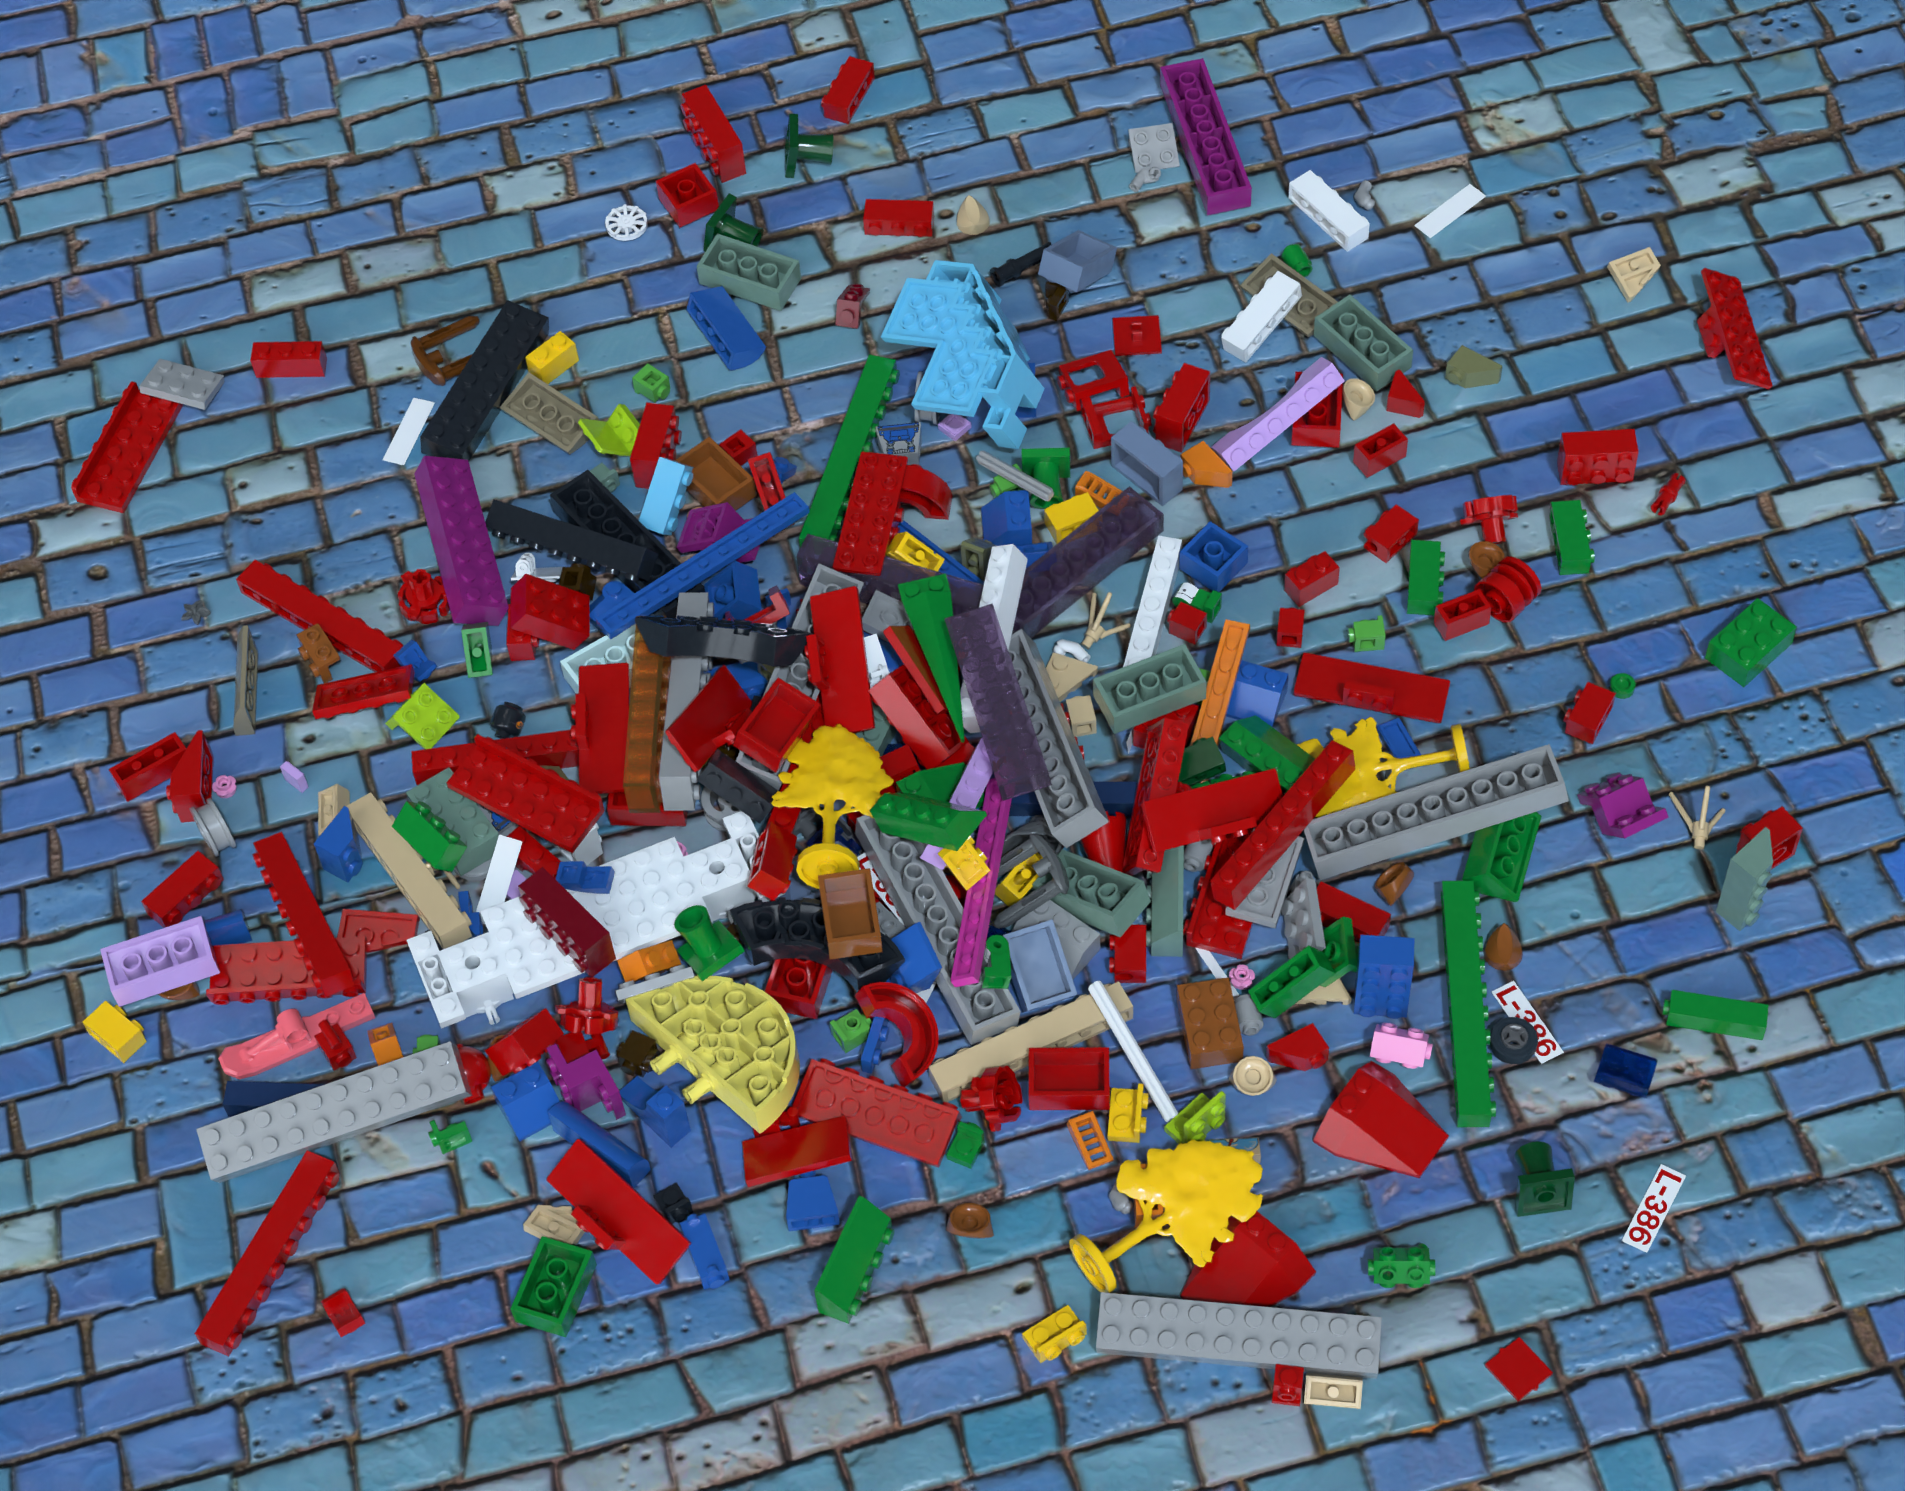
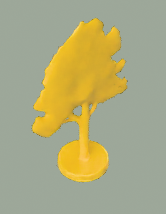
M1372 717L1366 720L1361 719L1358 723L1354 724L1357 728L1348 737L1345 730L1333 728L1330 732L1333 741L1353 750L1356 769L1315 817L1326 816L1398 793L1395 791L1396 778L1399 773L1410 768L1446 761H1456L1458 773L1470 770L1461 724H1454L1450 727L1453 743L1452 749L1406 758H1394L1391 754L1382 752V744L1376 729L1377 723ZM1314 738L1296 744L1315 759L1325 749L1319 740ZM1380 758H1386L1387 761L1380 762ZM1392 769L1387 779L1384 781L1378 780L1376 776L1378 772Z
M837 724L836 727L826 725L819 727L813 732V739L809 744L804 742L802 738L787 757L788 762L799 764V767L791 773L783 771L778 774L783 783L790 785L782 792L777 791L772 796L774 800L771 802L773 806L779 808L783 806L805 809L813 807V810L822 816V843L805 848L798 856L796 867L799 878L807 885L819 889V875L859 870L860 863L857 856L849 848L835 844V828L839 817L843 814L860 811L861 814L873 818L870 810L877 803L878 799L883 796L880 794V791L894 783V780L885 773V770L880 769L883 761L880 759L879 751H876L864 738H859L854 733L849 732L841 724ZM836 800L845 801L844 807L834 811V802ZM820 804L824 805V809H820Z
M1190 1140L1187 1143L1178 1144L1175 1150L1170 1148L1165 1150L1150 1148L1147 1152L1148 1164L1145 1169H1141V1162L1138 1159L1124 1161L1120 1165L1116 1187L1120 1193L1126 1194L1132 1199H1138L1144 1217L1136 1229L1116 1241L1103 1252L1088 1237L1082 1234L1076 1235L1069 1241L1073 1257L1086 1278L1099 1292L1111 1293L1117 1288V1283L1109 1263L1153 1234L1161 1236L1172 1235L1175 1238V1242L1184 1249L1192 1258L1193 1263L1199 1267H1204L1206 1262H1211L1212 1256L1215 1253L1210 1251L1214 1237L1219 1242L1233 1241L1234 1233L1227 1229L1229 1224L1228 1218L1232 1215L1239 1221L1246 1222L1261 1208L1263 1195H1256L1250 1192L1253 1185L1261 1180L1263 1170L1262 1166L1253 1159L1254 1152L1236 1149L1231 1146H1223L1221 1142L1213 1143L1204 1140ZM1155 1204H1161L1165 1208V1212L1153 1220L1151 1218L1152 1208ZM1166 1224H1169V1225H1170V1227H1169L1168 1229H1164V1230H1163L1162 1227H1163L1164 1225H1166Z

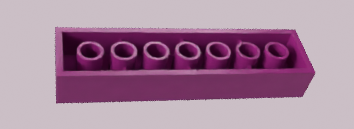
M1201 58L1160 67V87L1206 214L1212 215L1250 207L1252 187L1204 59Z
M424 455L414 475L453 623L474 624L488 622L489 626H499L508 610V603L469 461Z

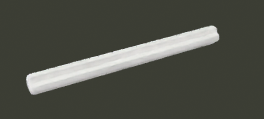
M1099 980L1092 983L1088 990L1163 1119L1166 1122L1171 1121L1178 1115L1175 1106L1102 982Z

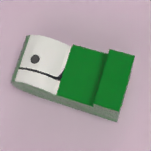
M1182 583L1172 602L1176 607H1178L1180 602H1183L1206 612L1207 622L1213 623L1222 608V593L1215 590L1210 593L1198 589L1190 583Z
M992 935L987 939L983 957L988 967H984L981 978L982 988L1008 989L1011 980L1009 944L1003 936Z

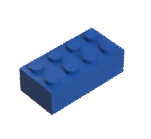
M1360 935L1354 993V1014H1360L1364 1017H1372L1374 1015L1387 1016L1391 1019L1407 1017L1414 968L1415 938Z

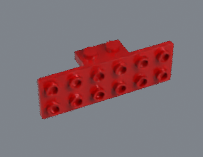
M1704 268L1701 270L1711 307L1697 319V324L1707 356L1715 359L1725 349L1734 379L1770 389L1773 386L1770 373L1764 360V354L1762 353L1753 320L1750 316L1741 282L1734 276Z
M861 452L833 563V570L874 576L881 575L887 548L894 536L900 533L898 524L899 522L902 523L904 519V508L900 506V494L908 465L907 456Z
M852 586L811 596L810 604L814 634L806 636L805 654L810 664L807 674L810 683L821 690L824 723L830 727H836L837 724H841L842 727L852 733L874 729L875 721L872 697L868 692L870 681L858 588Z
M1303 653L1293 694L1304 698L1441 723L1450 680Z
M614 663L580 666L579 694H575V704H571L572 719H575V725H571L572 740H577L579 748V785L587 791L592 790L598 794L629 792V664Z
M723 665L668 727L665 733L671 744L683 756L685 763L694 772H697L717 748L725 743L728 746L734 743L739 729L752 713L750 710L752 701L728 668Z
M1270 769L1144 801L1141 803L1152 849L1156 853L1210 839L1211 843L1227 840L1226 834L1233 833L1234 838L1249 834L1248 829L1257 827L1280 801L1283 794L1276 769Z
M577 1139L547 1177V1181L575 1207L571 1215L577 1220L576 1224L580 1229L587 1233L590 1232L596 1238L594 1240L595 1243L602 1249L620 1250L655 1284L662 1283L691 1245V1242L582 1139Z

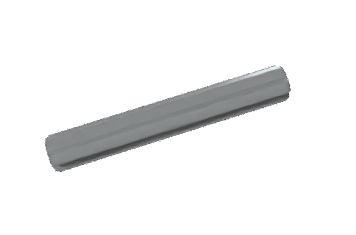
M983 450L976 456L978 464L1037 497L1050 501L1054 496V491L1051 487Z

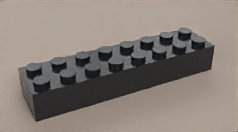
M509 300L506 301L420 436L421 453L428 456L470 461L501 411L499 407L513 392L528 368L525 357L542 345L548 336L549 317Z
M586 470L550 494L553 512L563 522L658 553L649 581L639 579V582H634L624 578L625 573L622 572L617 576L632 592H638L681 564L589 470ZM699 583L685 593H705V589ZM678 597L653 612L655 616L663 615L664 618L676 619Z

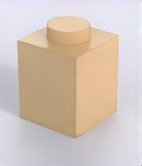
M1090 695L1066 699V712L1069 713V725L1073 735L1079 737L1096 734V716Z

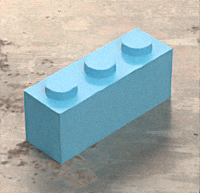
M659 457L639 521L647 529L670 536L676 530L679 510L685 504V492L693 479V467L668 458Z

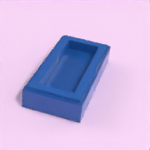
M1399 717L1376 726L1379 737L1389 754L1394 758L1421 755Z

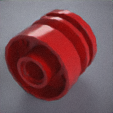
M1506 556L1475 585L1474 591L1478 589L1482 591L1492 607L1491 616L1501 622H1511L1524 610L1525 606H1528L1541 594L1542 587L1537 575L1526 563L1518 558Z

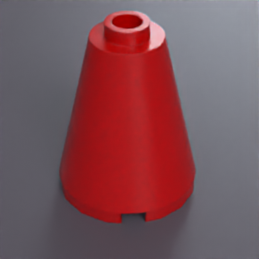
M1105 811L1109 822L1080 841L1089 860L1123 873L1126 817L1121 812H1115L1116 816H1109L1108 811Z

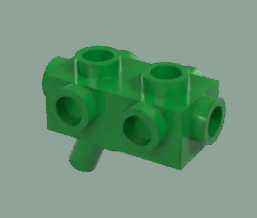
M1419 1243L1417 1247L1373 1248V1259H1368V1276H1374V1284H1380L1384 1288H1392L1396 1284H1408L1411 1288H1420L1424 1284H1430V1276H1435V1259H1430L1429 1248L1423 1243Z

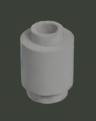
M1210 839L1187 844L1184 850V867L1191 872L1204 870L1206 858L1213 851Z
M1249 994L1241 995L1234 1001L1240 1032L1248 1036L1255 1035L1264 1026L1262 1015Z

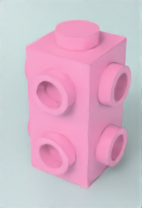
M1392 1023L1376 1025L1370 1057H1374L1376 1061L1381 1063L1399 1062L1404 1067L1415 1069L1418 1066L1423 1067L1425 1059L1430 1060L1433 1044L1428 1043L1429 1034H1424L1423 1030L1418 1028L1400 1029Z

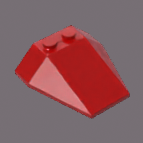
M1370 1061L1358 1068L1332 1103L1313 1142L1337 1157L1420 1178L1445 1144L1449 1135L1395 1074Z
M1258 1211L1246 1222H1241L1231 1215L1228 1218L1229 1224L1227 1229L1234 1233L1233 1241L1224 1243L1219 1242L1215 1237L1213 1238L1210 1251L1215 1253L1212 1256L1211 1262H1206L1204 1267L1194 1265L1181 1293V1298L1183 1300L1271 1307L1298 1293L1316 1274V1271L1297 1243Z

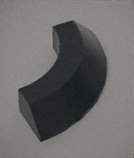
M663 615L635 617V623L649 651L665 657L710 656L751 661L772 667L792 665L805 649V645H807L806 636L813 634L789 627L785 630L774 628V624L752 623V621L734 619V621L718 620V617L700 616L699 619L677 615V619L664 618Z
M779 897V900L762 902V900L730 909V914L742 945L754 966L763 962L784 958L810 960L835 970L858 992L865 985L886 982L905 962V958L898 947L883 933H881L882 952L830 959L821 900L811 898L786 900V897Z

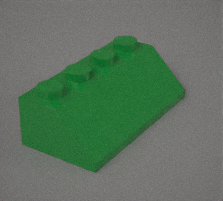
M1256 715L1236 720L1218 738L1223 753L1247 771L1258 773L1276 769L1283 796L1315 760L1314 757Z
M884 793L870 810L882 833L954 851L959 850L987 816V813L983 810L911 793Z
M1533 812L1477 830L1462 880L1474 881V890L1479 891L1480 894L1518 902L1542 816L1537 812Z
M858 1196L814 1290L818 1312L849 1324L852 1316H857L862 1304L861 1296L863 1292L869 1291L873 1280L871 1275L874 1268L878 1269L884 1256L882 1251L885 1245H890L895 1232L892 1229L891 1218L862 1196Z

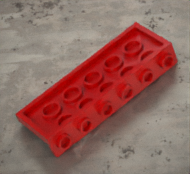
M131 381L129 386L124 389L120 402L114 407L108 423L103 426L102 434L98 441L93 444L89 457L83 462L80 473L72 482L71 489L76 501L124 513L182 409L183 404L142 394L137 383Z
M1163 718L1148 728L1124 851L1123 873L1130 876L1143 870L1155 873L1161 871L1165 850L1153 852L1141 803L1176 794L1189 727L1187 723Z
M477 734L474 737L476 746L446 782L448 788L573 853L605 812L601 796L595 791H587L581 788L574 780H566L560 777L552 769H545L539 766L531 758L525 759L519 756L512 748H504L498 745L492 738Z
M1253 828L1248 829L1249 834L1234 838L1233 833L1226 834L1227 840L1212 843L1213 854L1212 856H1207L1204 870H1207L1205 877H1200L1197 891L1200 892L1199 897L1193 898L1190 913H1193L1191 920H1186L1183 934L1187 935V946L1242 960L1253 922L1225 915L1227 906L1214 899L1210 880L1248 838Z
M366 937L335 938L350 968L355 985L332 995L355 997L359 993H366ZM294 941L212 945L220 973L210 976V989H206V996L214 1004L226 1005L229 1004V1001L253 1003L255 1000L262 999L269 1002H277L281 998L304 1000L311 996H317L322 999L332 997V995L325 997L321 988H315L310 976L314 973L312 970H306L302 957L305 955L304 953H298Z
M823 1058L820 1061L811 1059L792 1106L798 1109L799 1118L816 1123L845 1115L848 1121L849 1136L926 1164L940 1167L955 1126L962 1119L957 1106L948 1102H943L942 1105L935 1103L932 1097L922 1093H918L917 1096L910 1094L907 1088L894 1084L893 1087L887 1086L883 1080L874 1076H869V1078L859 1076L860 1073L849 1067H845L844 1070L835 1067V1063Z

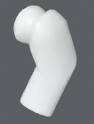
M1061 639L1057 641V645L1053 648L1055 653L1065 655L1068 652L1077 660L1086 663L1091 658L1077 642Z

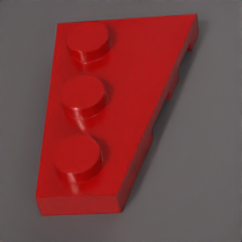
M343 909L337 938L365 936L367 939V953L408 944L407 939L417 936L420 917L416 914Z

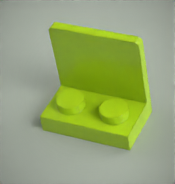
M618 404L607 422L580 418L578 424L583 429V433L589 437L598 452L602 454L631 456L640 423L626 405Z
M423 683L385 724L391 730L399 725L424 749H431L460 716L432 689Z
M1220 1091L1211 1100L1203 1093L1199 1094L1164 1126V1131L1178 1144H1184L1190 1140H1205L1208 1132L1212 1129H1218L1225 1121L1226 1094Z

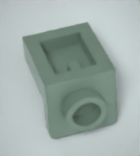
M600 463L590 470L610 492H613L620 485L618 472L615 469L609 470L603 463Z

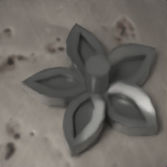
M199 600L192 605L184 604V609L187 612L183 614L181 619L183 621L192 618L193 622L199 625L201 617H207L211 612L206 607H203L202 600Z

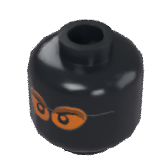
M504 702V705H498L495 708L490 721V727L496 732V737L505 739L518 737L521 734L526 720L522 707L514 703Z

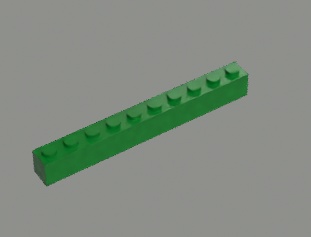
M870 354L867 358L809 510L810 513L807 515L799 536L801 553L829 558L831 550H835L837 546V534L839 530H842L844 515L847 510L861 452H872V440L877 438L876 427L879 426L880 419L883 420L885 418L886 403L891 401L893 384H897L899 380L900 370H897L895 359Z
M1442 881L1440 897L1457 1127H1490L1491 1117H1496V1103L1491 1101L1490 1093H1494V1078L1489 1077L1488 1069H1492V1053H1487L1486 1045H1490V1029H1485V1021H1488L1489 1013L1488 1005H1483V998L1487 996L1486 982H1481V975L1485 974V961L1479 957V952H1483V937L1478 936L1477 929H1481V913H1476V906H1479V891H1474V881Z

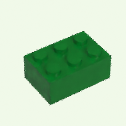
M1757 598L1709 641L1705 659L1742 687H1745L1792 644L1797 626Z
M542 1236L510 1308L515 1322L567 1337L597 1266L593 1251Z

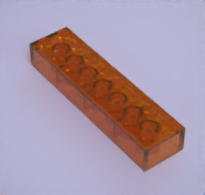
M637 625L635 629L623 788L629 813H660V805L663 803L659 772L672 660L671 656L665 657L650 652Z

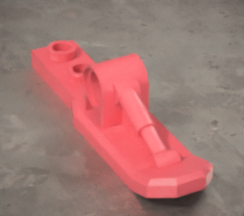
M365 993L312 1016L301 1017L297 1009H288L277 1016L275 1029L241 1044L225 1047L218 1059L226 1075L239 1080L256 1076L317 1049L319 1046L314 1036L322 1032L318 1026L322 1020H328L331 1026L338 1023L342 1031L345 1032L375 1019V1015Z

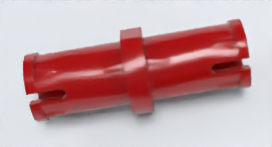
M1673 473L1667 484L1661 487L1657 499L1651 505V510L1654 513L1660 509L1657 515H1664L1669 505L1675 502L1679 490L1686 482L1682 475L1676 480L1679 474Z

